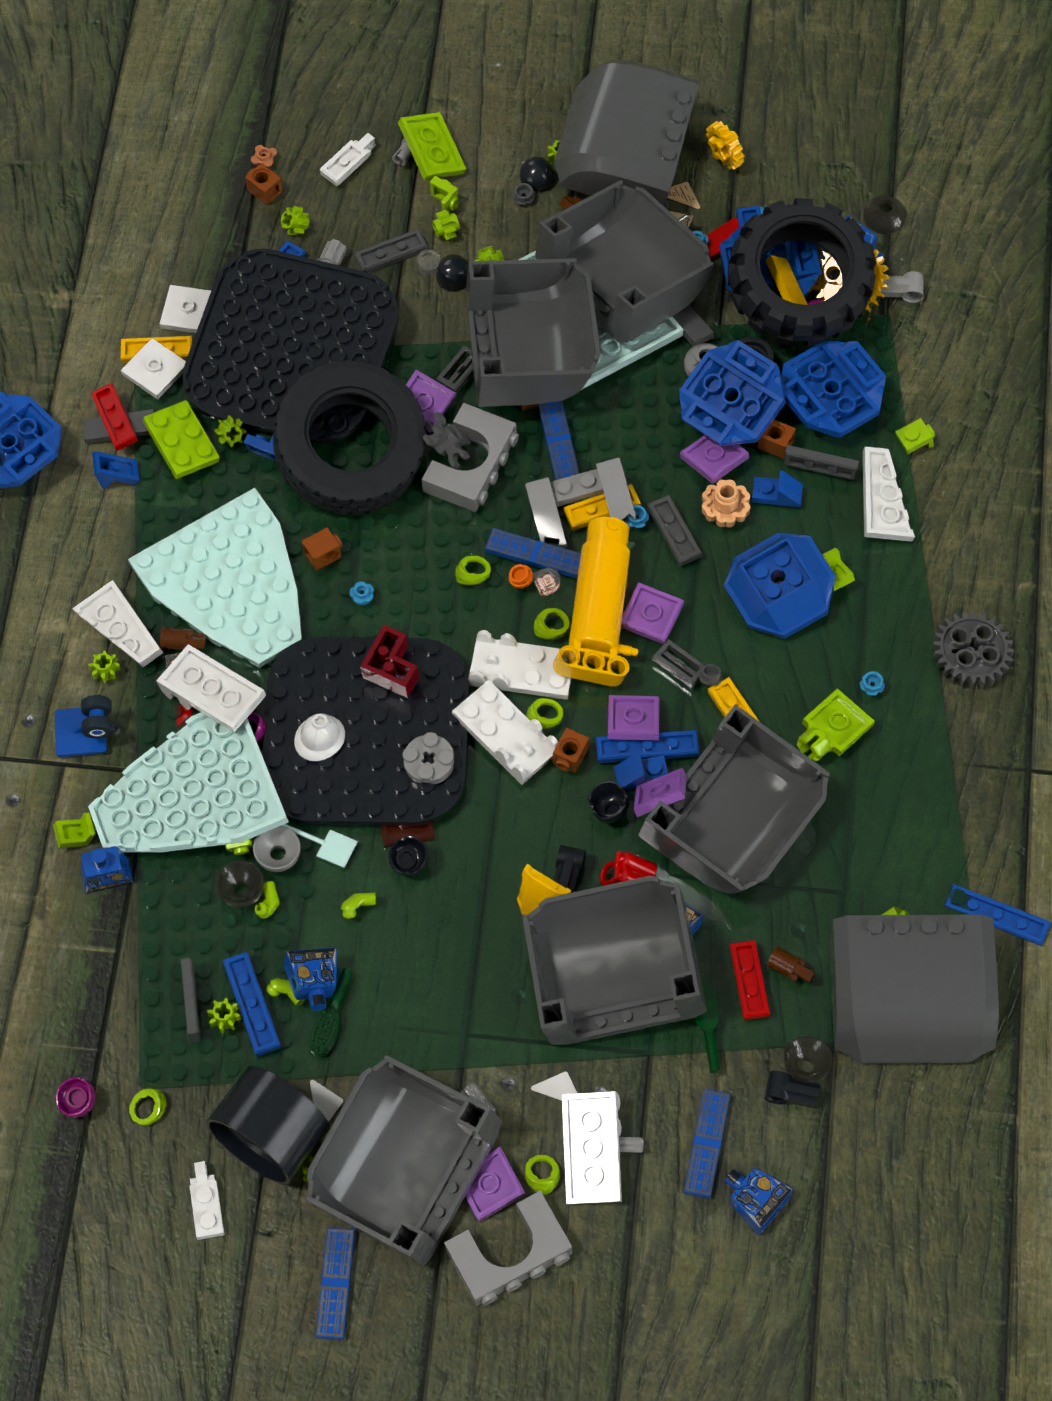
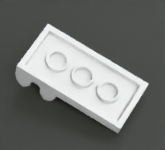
M481 630L477 633L468 678L469 686L481 687L486 681L490 680L499 690L568 700L571 678L558 675L553 669V662L560 650L559 648L518 643L508 633L503 634L499 640L493 639L487 630ZM562 658L565 663L571 664L568 659Z
M189 644L156 680L162 692L169 699L176 696L185 709L189 710L191 707H194L234 733L266 696L262 688Z
M490 680L486 681L452 711V714L460 721V724L521 785L553 758V751L558 744L557 739L550 735L546 737L542 732L540 722L536 719L530 721Z
M615 1091L562 1094L566 1204L622 1202L619 1136L621 1135L622 1126L618 1119L620 1098Z

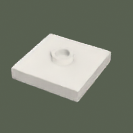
M170 285L160 320V328L196 333L211 290Z
M152 338L123 367L121 374L158 400L183 374L186 361Z

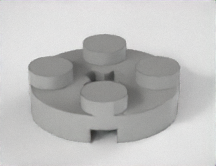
M432 732L412 740L403 751L406 773L417 783L438 784L447 779L452 773L454 764V752L449 742ZM433 755L434 763H423L425 760L424 756Z

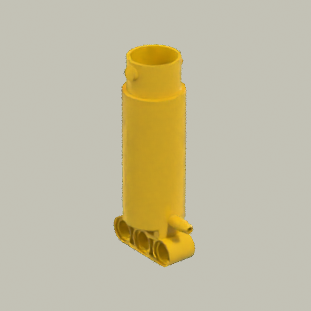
M597 517L588 524L587 539L581 549L569 646L562 647L553 662V669L558 675L607 686H618L629 671L628 661L624 657L618 656V654L626 656L638 655L637 648L619 644L630 550L627 547L630 527L620 519ZM562 658L568 659L571 664L565 663ZM586 663L592 664L596 669L588 667ZM611 668L618 670L620 674L614 673Z

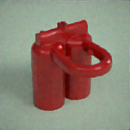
M617 851L616 860L608 862L602 868L600 882L605 886L646 876L654 877L657 865L632 853ZM612 867L615 868L614 878L612 877L606 881L608 870Z

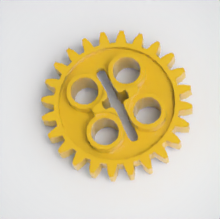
M877 249L874 250L876 259L874 274L876 275V280L869 303L865 308L868 312L871 311L869 306L871 303L876 306L879 305L876 301L877 297H885L880 291L881 289H888V286L883 281L890 279L888 275L883 274V272L888 270L887 265H881L885 259L883 256L876 258L879 254ZM823 251L825 259H819L821 278L817 282L818 285L813 288L814 291H821L816 296L818 300L831 298L842 287L841 271L837 279H829L830 272L835 269L840 270L835 259L826 251Z

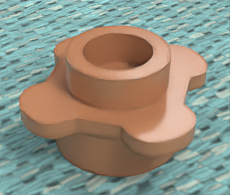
M258 145L255 147V154L251 157V162L257 166L262 163L269 168L273 165V157L277 155V151L275 148L269 149L263 147V145Z

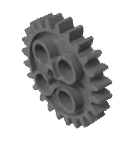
M965 611L962 612L961 618L953 614L951 620L946 618L943 625H939L937 633H935L933 641H935L931 647L935 651L933 659H939L936 667H944L942 675L950 673L952 675L951 682L957 678L960 679V686H963L965 681L969 682L970 688H973L975 682L978 683L980 688H983L985 681L991 686L995 679L1001 680L1003 674L1007 673L1013 661V658H1011L1014 653V649H1011L1013 640H1006L1009 631L1001 632L1003 624L995 626L994 617L987 621L986 613H983L980 618L977 617L975 611H973L971 617H968ZM978 635H983L986 639H982ZM953 638H958L962 642H957ZM984 657H989L992 661H988ZM959 660H964L968 664H963Z

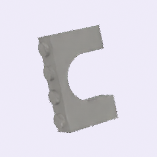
M463 403L453 421V426L461 434L466 435L469 440L484 447L488 457L482 465L467 471L456 470L432 460L422 478V488L425 493L476 512L479 505H484L488 496L487 490L490 485L494 486L496 483L500 466L506 464L509 455L508 451L510 447L516 445L519 434L516 431L515 422Z
M541 1191L516 1203L517 1212L533 1240L529 1255L521 1263L511 1267L493 1265L483 1257L469 1230L444 1242L445 1250L476 1306L483 1304V1306L489 1305L498 1298V1294L506 1290L508 1293L518 1289L522 1285L521 1282L529 1277L536 1279L546 1272L545 1269L551 1265L560 1266L570 1259L572 1245Z

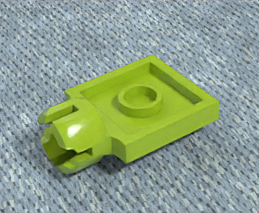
M836 689L803 719L802 724L807 730L798 738V749L803 754H806L811 749L812 753L808 757L813 761H819L828 752H834L840 756L874 725L875 721L839 689Z

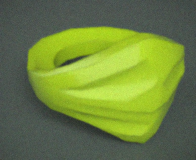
M466 556L456 567V581L463 585L482 583L489 578L491 567L489 562L482 557ZM470 562H479L485 567V572L482 574L469 573L465 567Z
M557 608L543 610L535 619L534 634L544 640L559 639L569 629L570 622L568 616ZM556 614L562 618L564 627L557 630L549 629L545 625L544 620L546 616Z
M540 698L528 708L526 717L530 721L532 719L538 720L542 729H548L560 724L563 719V708L552 699ZM542 705H550L556 709L558 715L556 718L547 719L540 717L537 709Z
M147 1088L139 1091L133 1097L129 1106L132 1120L141 1126H148L156 1122L165 1112L167 1098L158 1089ZM150 1096L156 1103L153 1112L148 1118L140 1119L136 1114V1105L141 1099Z
M536 1155L530 1158L525 1165V1179L535 1192L541 1191L543 1195H548L559 1183V1166L553 1158L547 1155ZM541 1161L547 1162L552 1167L551 1176L546 1179H538L531 1171L533 1164Z

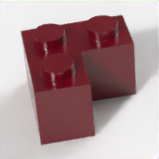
M383 625L360 666L364 679L406 698L409 697L419 679L417 665L402 659L408 648L407 635Z

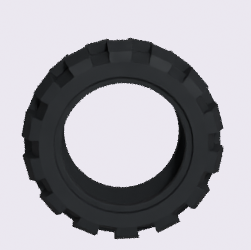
M795 198L792 205L786 206L784 201H779L764 207L763 214L752 216L741 228L738 239L734 241L728 264V285L732 289L731 299L738 313L741 315L745 314L749 318L748 325L760 335L768 332L776 336L775 342L792 346L794 341H804L805 346L808 347L824 343L826 338L830 336L833 338L840 337L852 328L857 318L862 316L869 303L876 280V275L874 274L876 259L873 246L864 240L866 232L855 219L845 220L841 216L842 209L826 203L825 208L814 206L813 199ZM789 241H805L816 244L826 250L837 262L842 275V287L834 296L820 303L801 305L786 301L775 294L766 284L760 268L762 257L775 246Z

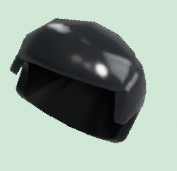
M535 156L527 159L521 166L519 174L521 183L529 184L534 191H542L553 183L554 170L550 162L545 158Z
M454 254L443 257L438 263L436 270V281L439 286L448 291H459L466 288L468 260Z
M613 781L601 782L589 794L588 801L592 813L601 822H617L626 815L629 808V799L620 784Z
M412 835L396 840L388 853L389 865L397 874L403 876L416 875L424 869L427 863V846L421 839Z

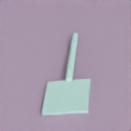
M287 824L281 825L291 829L295 834L321 844L322 846L316 856L342 868H345L358 841L332 830L328 832L325 840Z

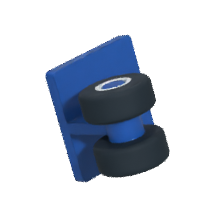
M91 695L81 701V708L55 710L57 757L107 753V736L111 735L113 731L112 721L106 717L112 711V702L108 697Z

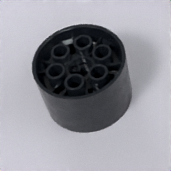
M248 1066L206 1120V1126L210 1133L228 1152L258 1174L282 1185H288L330 1129L329 1122L324 1114L304 1094L277 1075L257 1066Z

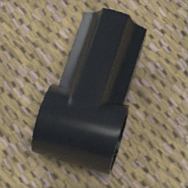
M560 845L556 859L557 869L553 881L570 889L571 893L575 892L578 875L583 870L586 850Z
M770 1071L764 1099L779 1105H785L789 1102L816 1108L820 1084L794 1079L792 1075L786 1072Z

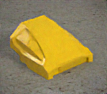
M527 864L522 872V883L517 902L522 915H528L544 899L571 893V890Z

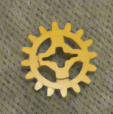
M716 121L706 128V137L709 139L708 144L716 160L720 159L723 166L726 165L729 170L731 168L734 170L744 163L743 158L745 155L741 152L743 148L739 143L738 135L734 131H729L728 126H724L722 121Z

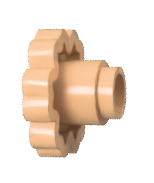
M719 480L717 486L708 485L702 493V513L708 521H716L719 527H733L735 521H745L746 516L750 513V494L744 486H736L733 480Z

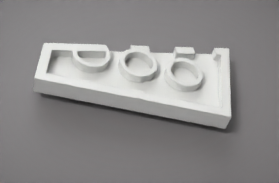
M864 447L862 451L864 537L912 542L915 536L913 529H910L908 512L903 506V496L896 482L897 475L889 449Z
M113 580L72 608L76 614L142 667L163 654L161 648Z

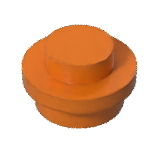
M515 565L509 572V582L515 588H525L533 580V572L527 565Z

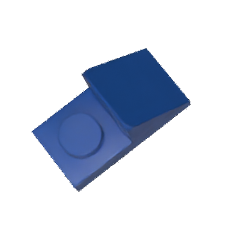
M247 434L244 444L248 451L276 462L273 436L269 442L267 438L256 434L254 437Z
M97 451L92 453L94 474L103 489H106L113 481L136 485L140 481L136 459Z
M780 470L779 479L754 477L752 503L801 507L803 484Z
M636 753L614 767L617 783L625 791L636 789L640 784L668 774L664 755L641 759L640 753Z

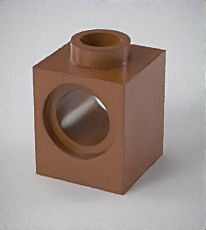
M262 163L256 168H252L245 176L247 191L265 205H268L283 192L281 178Z
M774 419L759 439L758 449L784 459L787 445L792 446L794 442L796 428ZM771 436H776L778 439H773Z
M328 527L302 540L303 552L315 571L341 558L340 547H342V543L336 533L332 535Z
M566 728L553 751V763L556 767L566 772L572 771L576 773L589 750V737ZM567 750H573L576 753L573 755H566L564 752Z

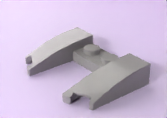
M620 457L597 463V469L551 482L549 477L525 484L541 542L545 543L546 538L560 539L559 546L562 548L568 547L557 507L602 494L605 496L610 517L623 520L630 515L632 519H636Z

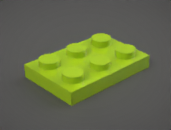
M440 112L400 118L398 125L424 180H430L434 176L443 178L464 174L466 167Z
M187 400L143 417L145 427L175 479L219 462L220 457Z

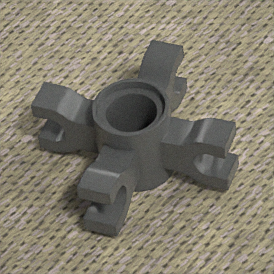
M436 412L433 414L437 419L435 425L428 420L425 422L427 429L432 430L434 433L432 435L425 434L422 438L427 445L433 446L442 456L448 455L450 465L458 469L461 466L457 461L458 456L460 455L461 458L466 460L470 457L467 451L462 450L460 447L462 445H470L471 441L453 425H446L443 414Z

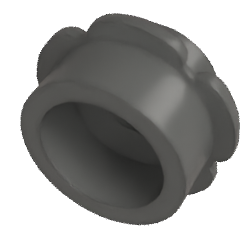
M521 183L515 187L512 198L519 205L530 204L534 201L535 192L529 184Z
M706 664L701 668V673H698V678H700V682L705 686L712 687L721 683L723 675L717 665Z

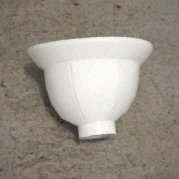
M325 713L312 715L296 731L294 738L295 749L301 757L309 761L325 760L337 753L343 745L345 729L342 723L335 717Z

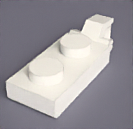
M367 133L359 141L350 140L320 168V174L336 187L339 186L369 158L371 150L376 146L375 138Z
M205 1161L194 1163L196 1178L190 1179L191 1185L189 1187L197 1240L223 1236L225 1234L217 1181H215L214 1174L208 1175Z

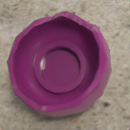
M81 1077L66 1079L59 1085L55 1095L57 1109L68 1117L85 1116L93 1109L96 1102L94 1087L90 1082Z

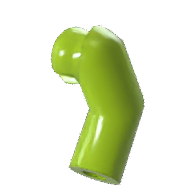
M273 881L262 885L265 899L259 903L260 905L256 904L255 913L261 918L270 917L280 903L275 882Z
M355 893L351 895L341 905L343 917L347 919L355 918L356 909L360 906L376 905V893Z
M275 978L267 986V992L273 997L278 996L280 993L287 994L296 1006L301 1005L305 1001L295 999L289 980Z

